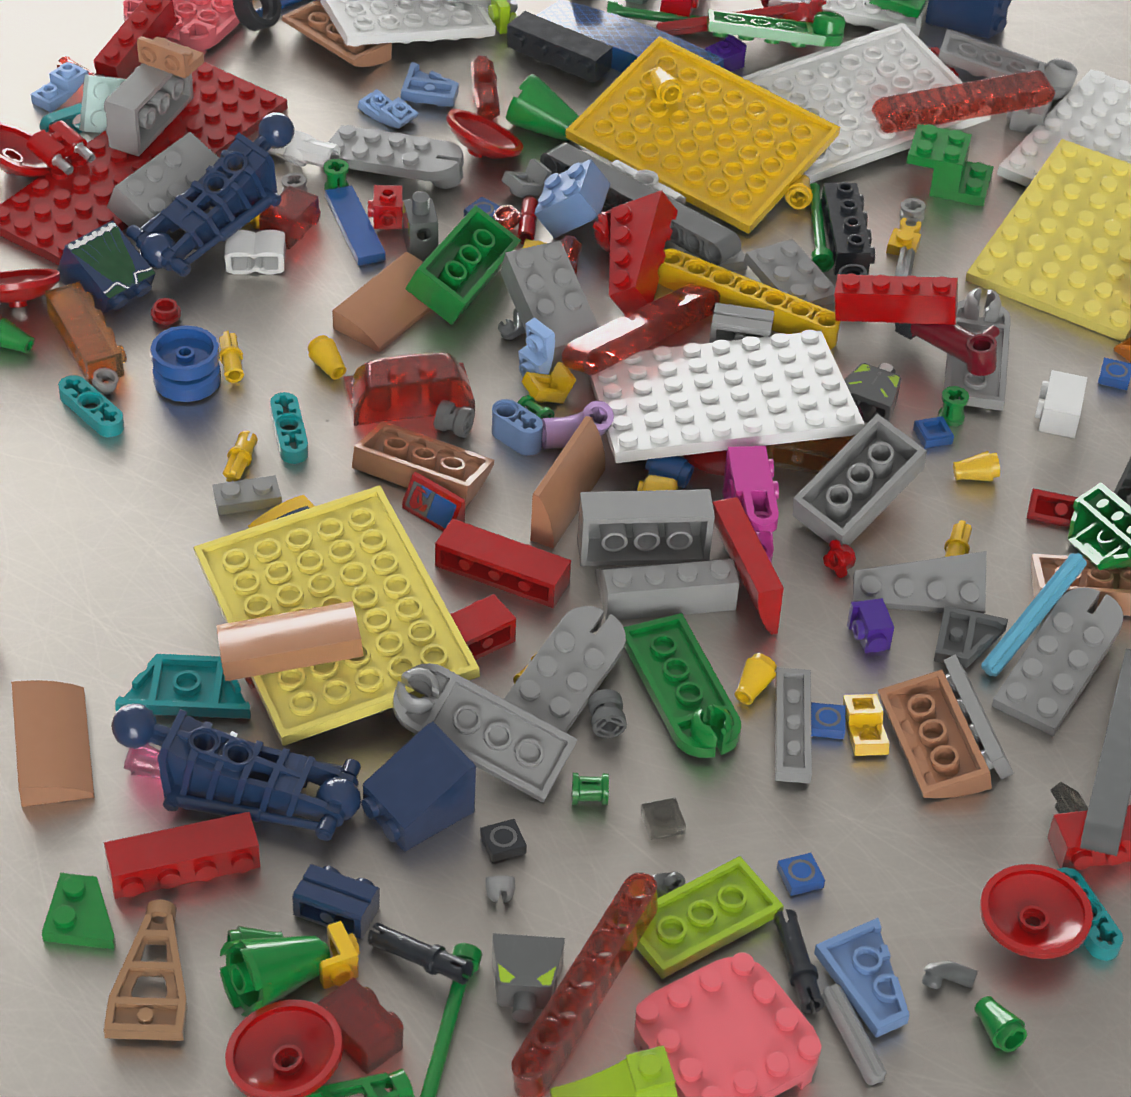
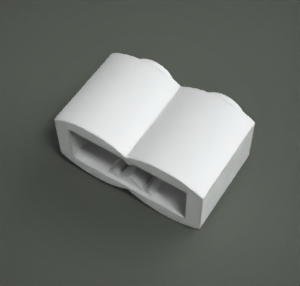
M238 230L226 239V272L250 274L256 271L262 274H278L285 271L286 241L284 232L263 230L254 233L248 230Z

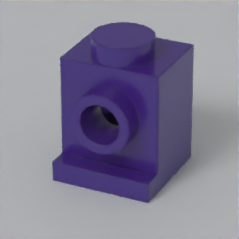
M728 34V37L724 40L705 47L706 51L723 58V68L730 72L737 71L745 65L747 45L733 35Z
M883 598L851 602L847 627L849 630L853 629L855 640H860L864 653L890 650L894 624Z

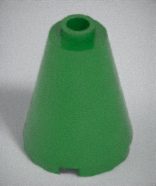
M533 74L528 76L519 87L522 92L518 98L513 96L506 113V120L511 125L565 142H571V140L566 138V129L579 115L539 77Z
M317 936L235 939L224 943L220 950V957L226 955V966L220 967V976L230 1003L234 1008L241 1006L245 1010L241 1015L247 1017L257 1009L279 1001L319 976L320 962L331 958L328 945Z

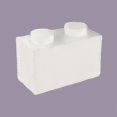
M1051 370L1049 382H1042L1039 398L1045 399V401L1039 400L1035 418L1041 419L1038 431L1075 439L1088 377Z

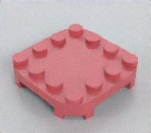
M142 0L123 1L124 22ZM173 0L177 24L165 39L206 54L207 49L218 44L240 23L233 8V0Z
M737 953L733 957L716 960L652 992L636 1007L634 1044L638 1052L664 1045L674 1075L678 1097H775L795 1085L802 1090L812 1081V1076L818 1065L822 1045L813 1026L771 974L759 963L754 962L753 957L747 953Z

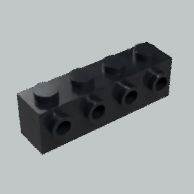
M524 11L507 25V47L521 54H526L543 63L550 64L564 72H569L593 83L611 69L613 46L528 11Z
M824 183L821 198L828 246L834 258V275H837L842 267L850 264L863 266L867 270L868 275L870 264L875 263V247L870 246L872 234L871 229H867L868 214L863 212L864 196L859 194L857 183Z

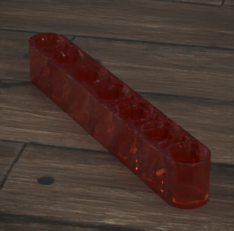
M1034 70L883 97L873 104L872 113L884 132L893 133L916 129L918 124L939 125L1043 106L1053 100L1055 90L1042 71Z
M694 283L687 284L570 342L563 350L562 363L569 369L588 375H595L714 314L715 304L720 303V295L717 290Z
M643 872L634 873L624 881L513 1057L511 1067L514 1089L520 1097H542L547 1092L658 910L657 883L651 875ZM620 924H628L627 926H618ZM601 953H611L606 956L599 955ZM592 982L590 985H582L581 983ZM568 1011L575 1012L572 1015H562V1013ZM546 1042H556V1044L552 1046L542 1045ZM528 1072L537 1073V1075L533 1077L523 1076Z

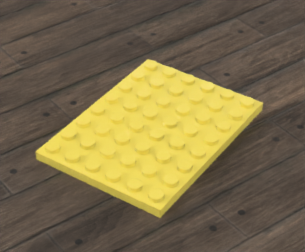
M1061 139L969 268L965 281L988 290L992 289L1000 295L1123 342L1128 339L1131 334V164Z
M381 485L194 546L197 561L226 623L353 601L361 636L363 657L251 677L282 746L393 708L394 692L398 681L401 682V675L417 665L426 663L437 664L467 680L480 677L478 664ZM405 686L408 693L418 698L424 697V695Z

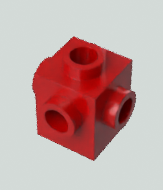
M374 185V200H368V217H373L374 229H402L403 201L401 185Z

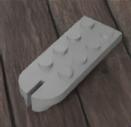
M949 29L946 30L938 56L948 67H958L967 70L968 73L974 76L982 75L1000 85L1008 84L1021 90L1023 83L1029 80L1037 82L1040 86L1041 84L1054 86V100H1062L1071 91L1077 77L1076 67L1066 60L1052 59L1045 63Z
M342 125L328 141L329 143L337 144L341 148V159L348 163L349 169L432 181L436 187L442 189L458 186L464 178L462 168L464 165L463 150L458 144L453 142L430 139L425 136L416 137L404 135L403 133L383 132L377 129L357 128L352 125Z
M978 287L970 291L965 300L958 302L956 324L974 334H981L992 325L998 327L1000 334L995 338L997 341L996 370L987 376L973 375L967 370L966 363L947 353L944 389L950 386L964 388L969 394L967 406L1003 411L1011 318L1009 312L1001 306L1000 296L992 289L987 290L983 317H979V302L982 289Z
M1076 588L1066 592L1059 599L993 698L992 707L1054 736L1121 631L1123 611L1118 602L1106 594L1097 607L1100 591L1096 589Z
M581 606L570 610L561 619L504 700L567 733L588 703L590 696L596 692L621 656L626 640L622 624L616 617L610 614L601 626L604 610L597 607Z
M420 664L405 671L401 675V682L398 681L394 692L393 709L395 716L402 726L417 734L427 724L434 722L476 767L544 803L578 740L437 664ZM405 686L426 697L420 699L408 693Z

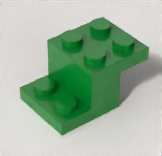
M930 124L917 125L908 153L907 164L934 169L929 196L984 207L994 166L985 165L981 162L967 161L972 134L964 133L960 130L938 128Z

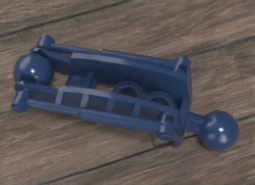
M274 112L264 116L259 123V136L253 142L241 133H238L230 147L220 153V158L213 166L209 165L206 168V173L198 181L194 180L191 183V187L182 194H179L167 208L163 209L140 228L135 224L128 227L126 236L136 243V248L140 250V254L151 268H164L167 271L173 270L180 276L185 277L191 272V263L220 241L228 239L271 205L276 207L281 203V196L277 193L275 164L268 151L271 148H284L292 141L295 128L287 115ZM210 206L214 207L207 214L204 212ZM180 228L187 232L177 243L168 234H165L168 230L173 233ZM193 249L196 250L194 253H192L190 256H188L185 260H183Z
M132 703L122 706L112 719V733L116 741L126 748L137 749L147 746L149 743L161 746L158 764L165 798L163 806L170 812L177 811L179 808L221 816L250 812L253 822L259 823L262 820L315 830V835L319 839L329 841L332 839L336 827L341 826L345 820L351 819L360 808L361 794L358 789L359 781L357 777L361 764L354 759H346L343 765L316 761L311 756L307 757L291 753L286 748L278 750L266 747L262 741L257 740L256 743L238 738V733L231 731L228 734L215 729L212 723L207 721L202 723L187 716V712L181 709L171 728L158 724L152 710L143 704ZM309 782L320 786L316 792V798L301 793L302 788H307ZM295 814H296V815H298V816H301V817H304V818H307V819H310V820L301 819V818H295L294 816H295Z

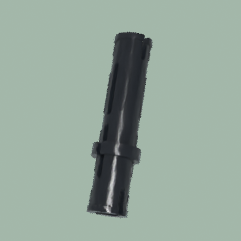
M786 909L789 919L786 922L781 910L775 914L773 920L790 968L788 972L790 984L796 988L802 1012L812 1013L809 1004L810 999L813 1002L815 1012H818L824 1007L825 1002L817 983L819 978L817 968L811 964L798 923L797 913L792 909Z
M380 922L373 925V928L378 930L379 933L371 929L369 931L367 940L369 945L422 966L426 970L425 972L430 975L440 974L457 981L461 985L469 981L462 974L468 977L472 976L473 963L448 953L444 946L439 944L431 946L384 926Z

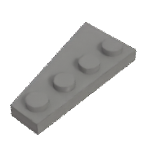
M987 551L855 570L853 575L852 602L883 598L886 607L889 609L944 613L946 605L984 614L986 605Z

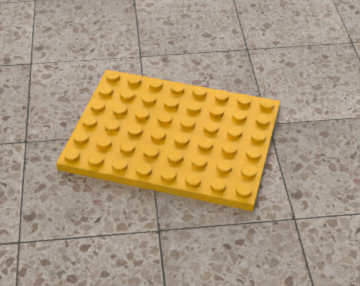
M659 36L566 129V138L611 162L619 160L637 171L651 170L655 172L659 177V183L682 194V196L686 197L685 201L749 234L787 193L788 187L798 180L839 136L840 127ZM654 68H663L681 83L682 94L675 103L666 104L658 100L649 78V74Z

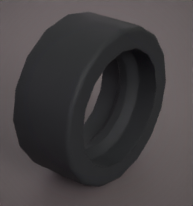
M233 0V8L241 24L247 29L258 31L271 27L279 21L282 13L280 0H260L263 8L262 17L254 9L252 0Z

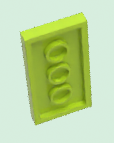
M738 856L620 918L619 927L661 979L772 921L776 913L781 910L783 911L784 905L744 859Z

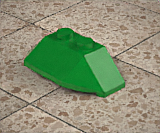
M1100 482L1074 500L1073 508L1075 511L1071 518L1068 541L1099 570L1131 567V507Z

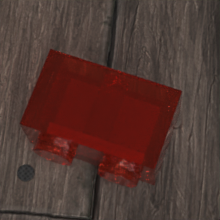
M288 186L280 194L282 201L278 206L273 207L271 205L259 215L260 231L278 230L284 232L286 249L289 250L297 241L304 237L305 233L313 225L318 223L321 216L319 196L292 186Z
M354 977L317 1002L318 1005L328 1010L337 1020L343 1036V1051L366 1075L403 1049L404 1026L400 1018L394 1012H388L379 1003L376 994L369 987H363Z

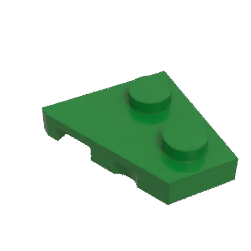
M60 872L42 929L43 941L115 950L114 932L96 876Z

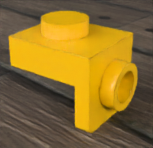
M557 362L551 375L526 372L521 382L535 401L563 404L575 384L576 378L564 362Z
M342 921L327 925V941L332 958L320 962V983L323 989L342 986L353 979L359 978L358 955L360 950L355 935L353 933L347 934Z

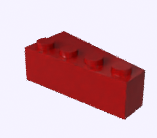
M662 190L611 208L609 297L625 316L651 308L660 279L657 272L660 265L664 264L666 257L664 252L665 243L671 239L672 229L670 225L672 220L676 219L678 210Z

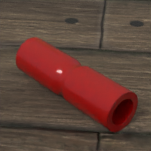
M526 197L522 201L517 237L521 240L520 244L523 245L526 239L534 241L537 220L534 213L538 205V200L534 197Z

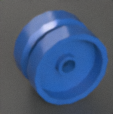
M177 326L159 333L152 341L150 351L153 364V382L156 390L163 397L173 401L192 402L212 395L219 387L221 380L219 344L216 337L208 330L197 326Z

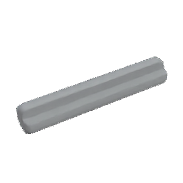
M838 984L827 986L823 989L822 994L825 1005L862 1076L869 1085L881 1083L885 1080L886 1070L842 987Z

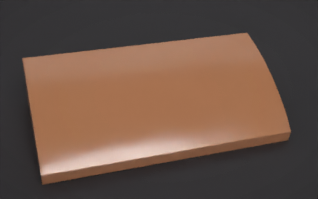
M315 0L282 16L283 22L352 65L370 67L391 60L392 43L364 44L358 47L347 46L320 0Z
M408 252L403 253L332 310L333 329L378 352L385 349L431 311L428 306L405 289L423 261Z
M584 417L533 493L530 541L554 549L579 511L580 492H591L605 471L606 461L603 442L591 417Z
M382 421L354 446L352 468L404 487H408L412 474L417 472L463 498L466 507L484 484L494 466L495 460Z
M1031 555L1034 598L1068 556ZM1083 557L1087 561V565L1066 592L1076 588L1096 589L1100 591L1097 607L1107 594L1118 602L1123 615L1131 616V567L1099 570Z
M353 601L216 625L225 681L363 657L361 636Z
M942 669L878 690V695L923 798L959 797L992 789L988 766Z
M44 680L11 682L21 806L26 807L95 798L84 687Z

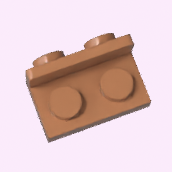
M141 36L137 39L139 62L186 79L204 63V53L191 49L188 46H183L160 37L151 40Z

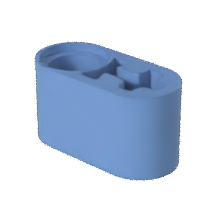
M510 399L498 400L493 404L492 435L521 455L532 456L539 453L542 449L543 432L541 418Z

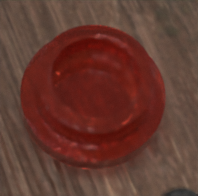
M512 205L499 207L493 215L494 220L509 231L516 228L521 221L519 210Z

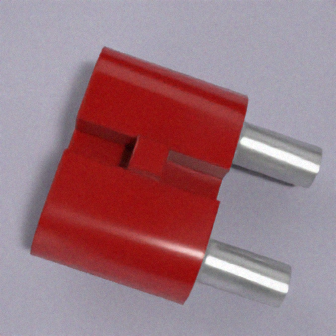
M61 120L50 125L48 132L42 129L33 134L27 142V149L51 169L58 167L67 175L71 174L74 168L65 161L66 157L72 160L81 155L89 163L93 162L96 157L95 154L86 148L87 140Z

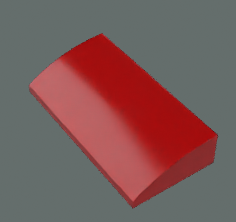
M738 497L714 501V524L730 558L734 561L735 568L762 623L771 635L778 634L784 587Z

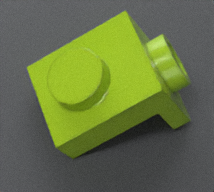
M491 0V5L488 6L489 17L499 34H507V25L518 17L517 14L510 12V5L507 0Z

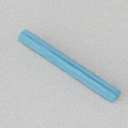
M1072 553L1068 556L982 662L981 668L988 676L996 677L1000 674L1083 571L1087 561L1081 554Z

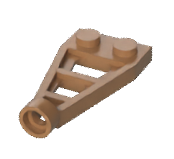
M153 900L147 904L145 917L108 997L104 1023L105 1038L180 1041L184 1039L187 999L174 927L177 908L170 901ZM166 945L167 961H141L145 946ZM140 977H163L166 981L167 995L165 998L132 997L131 994Z

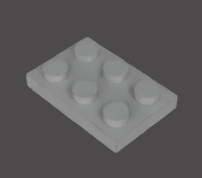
M794 239L746 252L744 262L763 284L818 306L835 302L834 284Z

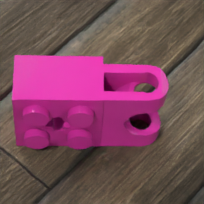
M766 446L728 447L722 489L723 499L738 497L772 564L774 551L773 532L777 529L779 516L776 501L779 497L778 481H773L772 479L774 477L773 459H768Z

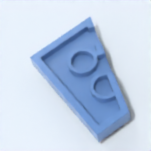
M879 918L816 944L814 951L815 956L834 982L842 987L849 1002L875 1038L908 1024L910 1016L898 977L894 975L890 963L891 955L888 946L884 944L881 935L882 927Z

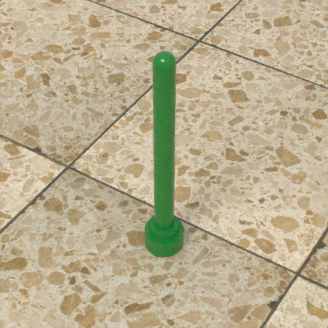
M608 0L607 12L625 18L659 22L689 18L655 10L623 7V4H618V1ZM691 15L690 18L702 17V16Z
M814 182L810 184L813 194L810 204L815 249L811 253L810 259L822 272H827L832 269L834 258L832 251L826 247L820 186Z
M469 943L456 944L453 947L452 954L471 961L474 965L473 975L480 967L482 951ZM454 980L451 982L420 1097L437 1096L467 983L461 985Z

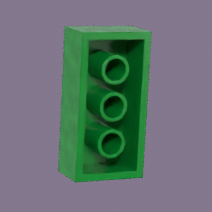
M475 205L417 268L405 289L453 325L500 271L505 252L514 251L521 240Z

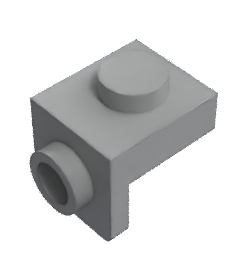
M531 159L525 172L505 171L502 182L511 188L510 192L518 197L524 198L526 195L541 196L545 186L544 182L551 176L552 172L537 159Z

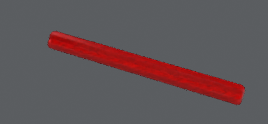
M800 2L736 11L734 13L781 18L785 13L795 11ZM707 16L657 23L656 29L673 36L707 32Z

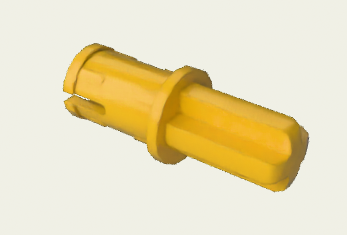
M224 331L223 335L219 337L221 349L219 360L223 364L226 381L236 383L244 377L241 364L243 352L238 347L237 335Z
M248 430L239 433L235 446L228 451V461L222 473L226 477L227 482L239 481L245 468L252 462V452L257 445L258 438L252 433L248 441L247 437L250 433Z
M960 520L959 523L953 525L950 539L944 545L945 557L969 554L970 546L968 542L972 527L966 524L964 520Z

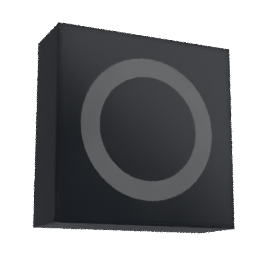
M515 819L480 827V836L492 863L526 854L527 845Z

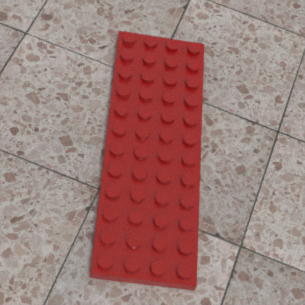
M204 62L192 73L193 99L140 156L110 148L108 135L105 130L87 143L86 148L96 156L93 162L89 163L81 155L72 160L67 157L65 161L74 168L71 174H65L58 167L51 169L48 175L38 177L0 204V236L59 266L66 244L112 220L121 231L129 227L107 208L114 187L189 132L220 158V153L230 147L238 133L248 138L258 131L259 123L264 116L269 113H282L288 108L287 99Z

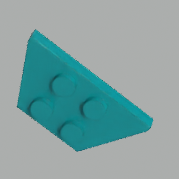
M156 654L147 664L146 670L134 678L131 690L124 697L119 696L115 701L116 712L122 706L135 703L143 704L151 709L154 715L177 716L181 709L187 712V716L251 719V706L248 701H245L238 680L225 681L221 656Z

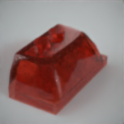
M446 352L415 353L374 359L360 365L354 375L343 376L344 389L354 426L381 423L382 421L390 422L435 416L437 408L443 400L454 402L456 407L459 408L466 406L475 410V400L463 362L458 363L454 356Z

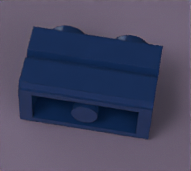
M310 864L303 875V880L299 882L293 892V915L325 927L342 921L347 934L353 933L356 938L363 939L370 926V922L373 921L379 910L380 888L376 887L366 878L353 879L342 875L334 867L324 866L322 868Z

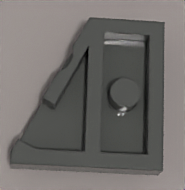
M945 605L934 661L944 663L943 660L956 654L963 668H968L1006 631L1008 619Z

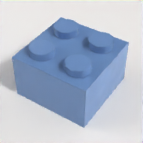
M592 159L583 163H575L567 171L559 175L558 173L552 174L546 179L534 214L553 238H556L598 218V214H601L610 182Z

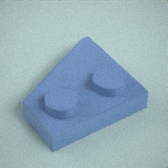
M411 62L401 89V99L412 103L454 107L459 92V83L449 78H444L434 71L426 74L419 70V64Z

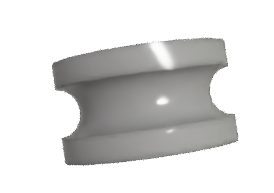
M300 173L284 175L281 179L283 194L292 198L304 196L307 193L306 177Z
M908 198L901 202L900 217L907 218L906 222L917 223V221L921 222L924 220L926 205L922 200Z

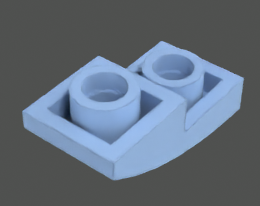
M71 62L60 65V67L49 73L50 83L43 85L40 89L30 94L32 103L51 113L64 104L84 82L85 75H88V71Z
M378 89L359 100L357 107L372 119L395 128H401L418 116V112L398 97L392 101Z
M534 317L525 323L527 345L518 351L519 371L523 377L526 372L549 375L554 356L555 333Z

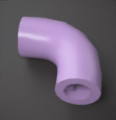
M596 400L587 404L584 410L578 414L565 417L542 418L543 449L564 448L585 416L593 419L600 436H602L614 420L612 408L607 403Z

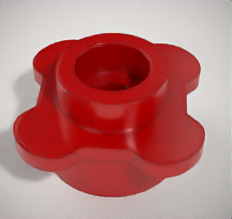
M835 539L830 541V549L824 555L823 562L826 567L836 572L837 577L844 578L848 574L847 570L855 565L856 556L851 546L841 544L839 540Z

